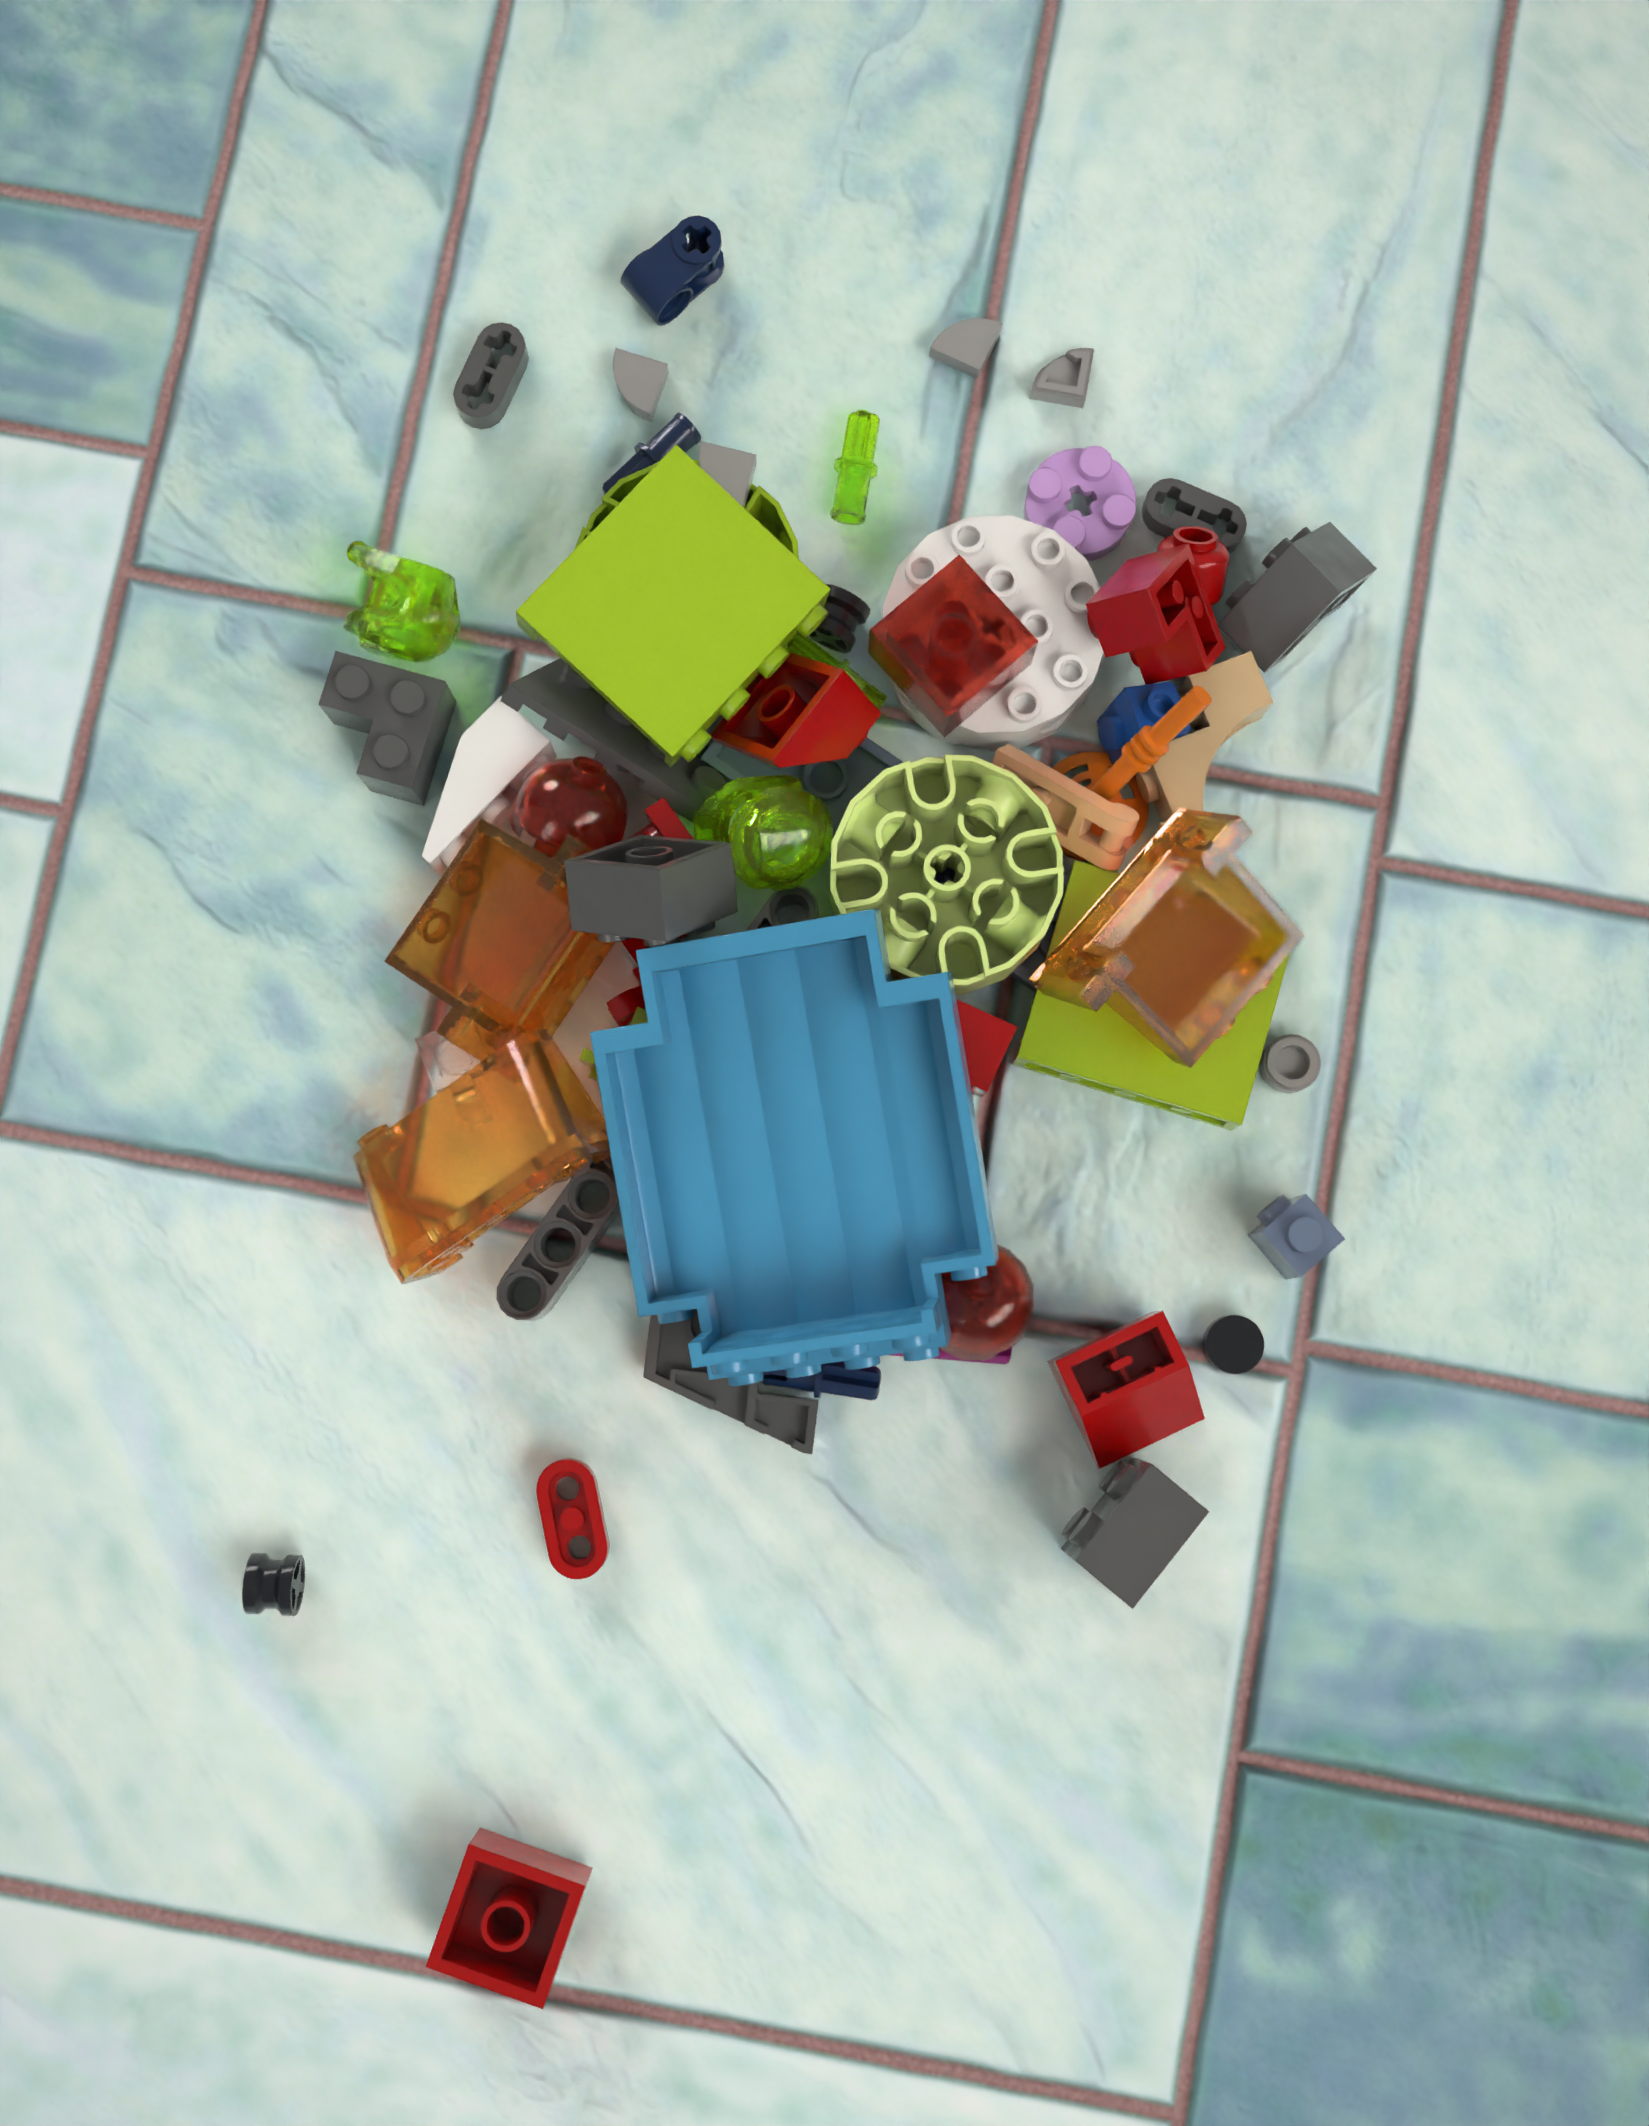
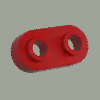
M572 1458L561 1459L547 1466L539 1476L536 1486L537 1500L548 1556L552 1566L564 1577L584 1579L595 1574L606 1562L610 1549L609 1537L598 1482L593 1470L580 1460ZM571 1477L577 1481L579 1492L574 1499H566L560 1495L558 1485L562 1478ZM583 1536L588 1539L591 1545L588 1556L580 1558L572 1554L570 1542L573 1537Z

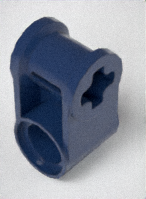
M699 215L687 217L680 221L674 229L650 249L637 255L624 270L620 283L658 326L666 325L677 318L689 303L712 284L716 283L722 276L725 265L723 252L721 251L720 230L707 217Z

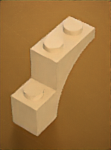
M1252 651L1212 665L1206 672L1187 676L1179 690V698L1181 699L1194 686L1198 685L1208 692L1212 699L1211 704L1189 723L1191 728L1194 727L1195 732L1170 741L1168 743L1169 751L1164 756H1161L1157 763L1152 765L1146 773L1138 772L1136 774L1137 785L1146 803L1153 802L1161 822L1157 824V831L1161 844L1168 855L1175 853L1180 867L1201 860L1212 847L1204 821L1203 793L1207 772L1216 751L1236 732L1262 719L1273 703Z

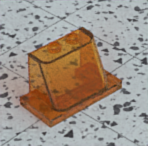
M1178 808L1032 974L1029 980L1044 995L1095 1012L1106 1003L1173 1062L1191 1068L1215 1039L1222 1037L1231 1029L1235 1022V1016L1251 997L1260 993L1269 985L1273 978V972L1305 935L1235 857L1234 854L1253 833L1245 822L1237 815Z
M481 818L384 962L452 1007L435 1031L436 1033L520 1085L615 942H601L597 940L596 933L571 930L564 860L593 851L589 846L568 835L554 857L550 858Z

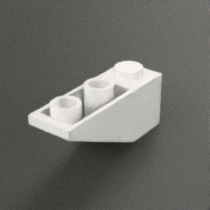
M502 696L460 737L422 853L423 859L439 876L448 867L451 870L460 867L475 849L473 842L488 827L491 830L499 827L513 812L515 805L512 802L527 787L535 789L542 784L554 768L552 761L557 755L551 741L520 712L501 702Z

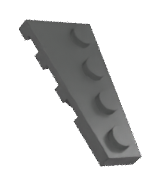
M561 658L510 683L500 700L517 712L524 704L547 719L543 728L564 741L568 734H571L595 749L597 753L593 760L611 772L616 770L636 775L641 779V791L657 801L664 797L673 811L701 829L706 828L728 813L740 796L735 789L726 783L724 777L717 770L703 765L697 757L687 762L681 756L672 767H669L664 762L665 754Z

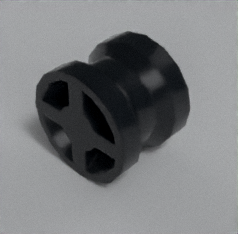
M826 584L831 590L823 607L829 613L809 637L830 650L839 653H849L856 641L854 632L858 625L864 624L870 615V608L855 594L841 587Z
M252 1553L248 1559L243 1578L242 1604L245 1613L260 1614L265 1609H277L282 1616L297 1615L301 1607L305 1587V1562L303 1556L287 1555L283 1560H271L266 1553Z

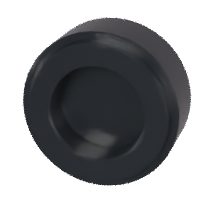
M1228 1315L1214 1320L1207 1327L1203 1336L1202 1348L1207 1361L1215 1369L1228 1374H1241L1253 1369L1261 1360L1264 1352V1338L1259 1327L1250 1319L1239 1315Z

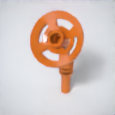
M1198 685L1194 686L1153 726L1145 725L1138 734H1135L1130 742H1127L1122 747V756L1113 765L1107 753L1091 751L1071 755L1058 762L1052 769L1065 775L1077 767L1086 765L1087 771L1072 778L1073 781L1080 784L1090 780V784L1086 785L1085 788L1112 803L1125 804L1137 811L1139 821L1135 831L1131 836H1126L1123 843L1127 851L1142 834L1149 813V803L1144 801L1139 791L1136 774L1138 772L1146 773L1152 765L1157 763L1161 756H1164L1169 751L1168 743L1208 707L1212 699L1204 688ZM1128 783L1134 798L1122 799L1120 790ZM1092 822L1089 831L1101 837L1104 829ZM1060 845L1064 855L1085 862L1084 858Z

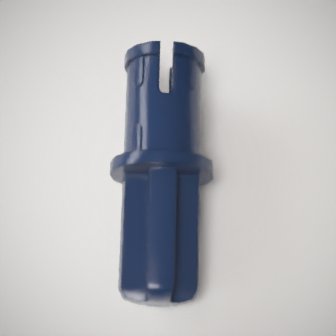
M678 412L646 444L638 443L634 447L636 454L603 483L602 490L604 494L619 479L660 462L675 445H678L685 453L691 447L697 445L701 441V435L693 423L686 416Z
M844 1361L821 1364V1372L798 1378L786 1377L785 1369L763 1372L765 1374L762 1380L763 1385L784 1386L814 1392V1398H821L823 1392L871 1401L877 1399L882 1377L881 1370L878 1367L872 1366L848 1370L845 1369Z

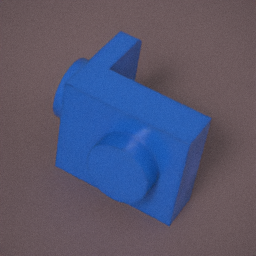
M1172 682L1125 687L1096 722L1099 740L1103 748L1107 750L1112 765L1122 756V747L1127 742H1130L1135 734H1138L1145 725L1153 726L1180 700L1176 687ZM1188 724L1175 738L1185 736L1191 729L1190 724Z

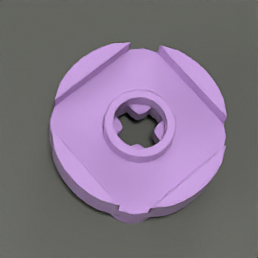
M1090 446L1086 449L1073 448L1063 450L1043 461L1031 475L1024 505V519L1056 531L1088 561L1096 560L1115 550L1131 526L1136 511L1134 485L1126 470L1117 461L1113 460L1111 454L1102 447ZM1073 494H1081L1092 500L1089 506V515L1082 516L1079 510L1068 511L1065 505L1071 502Z

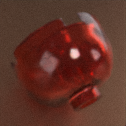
M579 756L574 759L550 760L531 771L519 788L509 814V820L513 831L519 838L524 829L536 839L533 847L534 850L543 856L564 863V860L622 841L629 812L623 790L615 779L606 772L605 767L594 759Z
M997 1244L999 1259L996 1265L986 1266L988 1273L986 1276L970 1280L953 1281L950 1272L941 1273L951 1339L947 1347H940V1350L959 1359L985 1361L996 1357L997 1353L1007 1350L1010 1346H1015L1023 1338L1034 1312L1033 1282L1025 1264L1010 1249Z

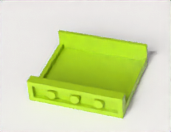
M675 445L516 610L518 626L534 641L540 638L661 750L665 754L664 762L669 767H672L681 756L687 762H690L706 746L712 737L706 730L720 715L728 721L743 707L751 696L745 688L759 674L768 679L778 670L790 655L784 647L798 632L804 638H807L821 624L829 613L823 606L831 589L678 445Z
M1075 860L1068 873L1067 886L1024 1032L1017 1045L1012 1065L1230 1131L1241 1126L1297 926L1282 922L1283 915L1270 909L1251 907L1249 912L1227 906L1228 899L1213 892L1196 891L1194 895L1173 890L1174 884L1159 876L1143 874L1140 875V879L1118 873V869L1106 870L1095 866L1085 860V863Z

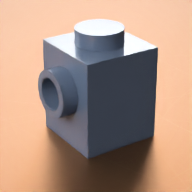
M1284 1194L1277 1197L1258 1213L1256 1217L1260 1220L1261 1224L1248 1234V1237L1285 1279L1302 1277L1345 1240L1342 1234L1307 1194L1296 1196L1289 1200Z

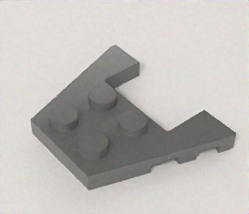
M693 1309V1318L674 1323L660 1324L657 1315L650 1316L644 1378L709 1409H714L738 1420L753 1430L776 1438L802 1453H813L819 1399L760 1392L758 1390L759 1382L741 1386H729L727 1378L709 1380L707 1366L692 1368L688 1343L701 1333L697 1309Z

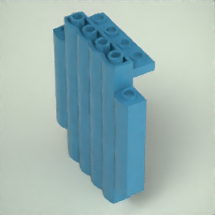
M879 909L858 911L636 950L648 1022L590 1032L638 1316L657 1315L660 1324L674 1323L693 1318V1309H697L701 1333L688 1343L692 1368L707 1366L709 1380L727 1378L729 1386H741L763 1380L762 1372L785 1369L786 1377L798 1378L821 1372V1364L844 1361L845 1369L854 1370L880 1364V1356L903 1353L904 1361H920L939 1356V1348L947 1347L951 1339L941 1273L950 1272L953 1281L980 1278L988 1274L986 1266L996 1265L999 1259L952 971L892 981L881 911Z

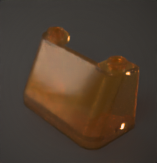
M520 1026L506 1032L492 1043L491 1046L495 1052L392 1127L389 1128L387 1124L381 1125L366 1133L357 1141L360 1150L353 1156V1161L388 1264L401 1285L444 1272L464 1258L461 1253L473 1247L474 1240L554 1184L565 1182L573 1177L576 1170L589 1162L588 1158H592L596 1164L611 1155L604 1117L547 1029L532 1030L525 1033L524 1029Z

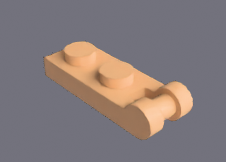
M1011 744L996 750L992 764L1015 773L1047 806L1056 827V836L1060 845L1102 869L1117 870L1121 867L1126 854V848L1123 843L1126 836H1131L1134 833L1139 821V814L1136 810L1125 804L1112 803ZM1092 822L1104 829L1101 837L1089 831Z

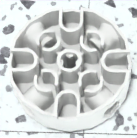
M1013 515L966 517L928 534L898 565L882 608V671L900 708L932 737L956 746L960 743L974 749L991 748L990 751H996L1007 744L1021 749L1056 733L1085 703L1104 655L1099 639H1096L1090 631L1087 620L1088 610L1085 605L1101 587L1088 560L1056 531ZM989 630L992 634L985 636L983 631ZM997 631L1003 635L1002 639H1000L999 636L993 632Z

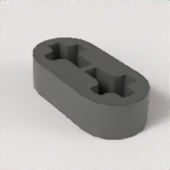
M500 322L491 324L482 330L455 384L453 396L458 413L462 420L472 428H491L502 420L526 371L529 361L528 350L523 335L513 325ZM506 343L510 344L513 356L504 354L496 369H494L495 359L492 348L502 350ZM489 383L487 391L491 404L481 403L477 409H473L469 397H480L486 384Z
M1173 478L1161 479L1152 485L1147 492L1141 511L1143 521L1148 529L1164 538L1173 535L1175 529L1185 526H1198L1213 531L1211 525H1214L1217 519H1222L1227 522L1226 532L1228 533H1225L1218 540L1228 548L1229 554L1234 552L1240 544L1247 526L1245 514L1233 502ZM1167 497L1177 501L1175 505L1176 511L1171 514L1170 518L1160 514L1161 504L1165 502Z

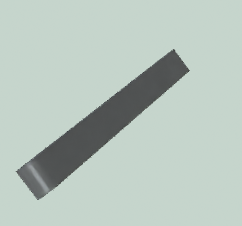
M785 885L778 888L769 897L746 931L782 925L776 916L778 911L788 904L803 906L809 914L807 920L818 919V904L815 896L807 888L800 885ZM607 1130L602 1134L502 1276L497 1286L496 1299L500 1309L507 1316L524 1321H535L545 1317L553 1309L621 1212ZM591 1183H603L609 1190L607 1206L598 1213H586L580 1205L582 1190ZM568 1230L575 1239L573 1255L563 1262H554L546 1251L547 1241L554 1232ZM533 1278L541 1289L540 1301L531 1310H520L513 1300L515 1285L522 1279Z

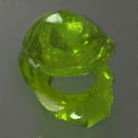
M362 541L351 543L347 549L348 559L364 570L363 574L371 578L374 583L366 606L349 612L344 619L343 628L359 638L362 648L378 656L408 662H430L447 652L455 641L461 625L455 578L440 569L372 548Z
M768 775L736 778L707 797L700 810L693 812L695 839L730 842L735 875L750 888L787 890L801 886L806 880L811 879L828 860L831 853L834 830L830 811L820 798L803 790L801 781L794 776ZM743 802H745V803L740 807V809L738 810V812H737V814H736V816H735V818H734V820H733V822H732V824H731V826H730V832L728 833V831H729L730 819H731V817H732L734 811L740 806V804H742Z

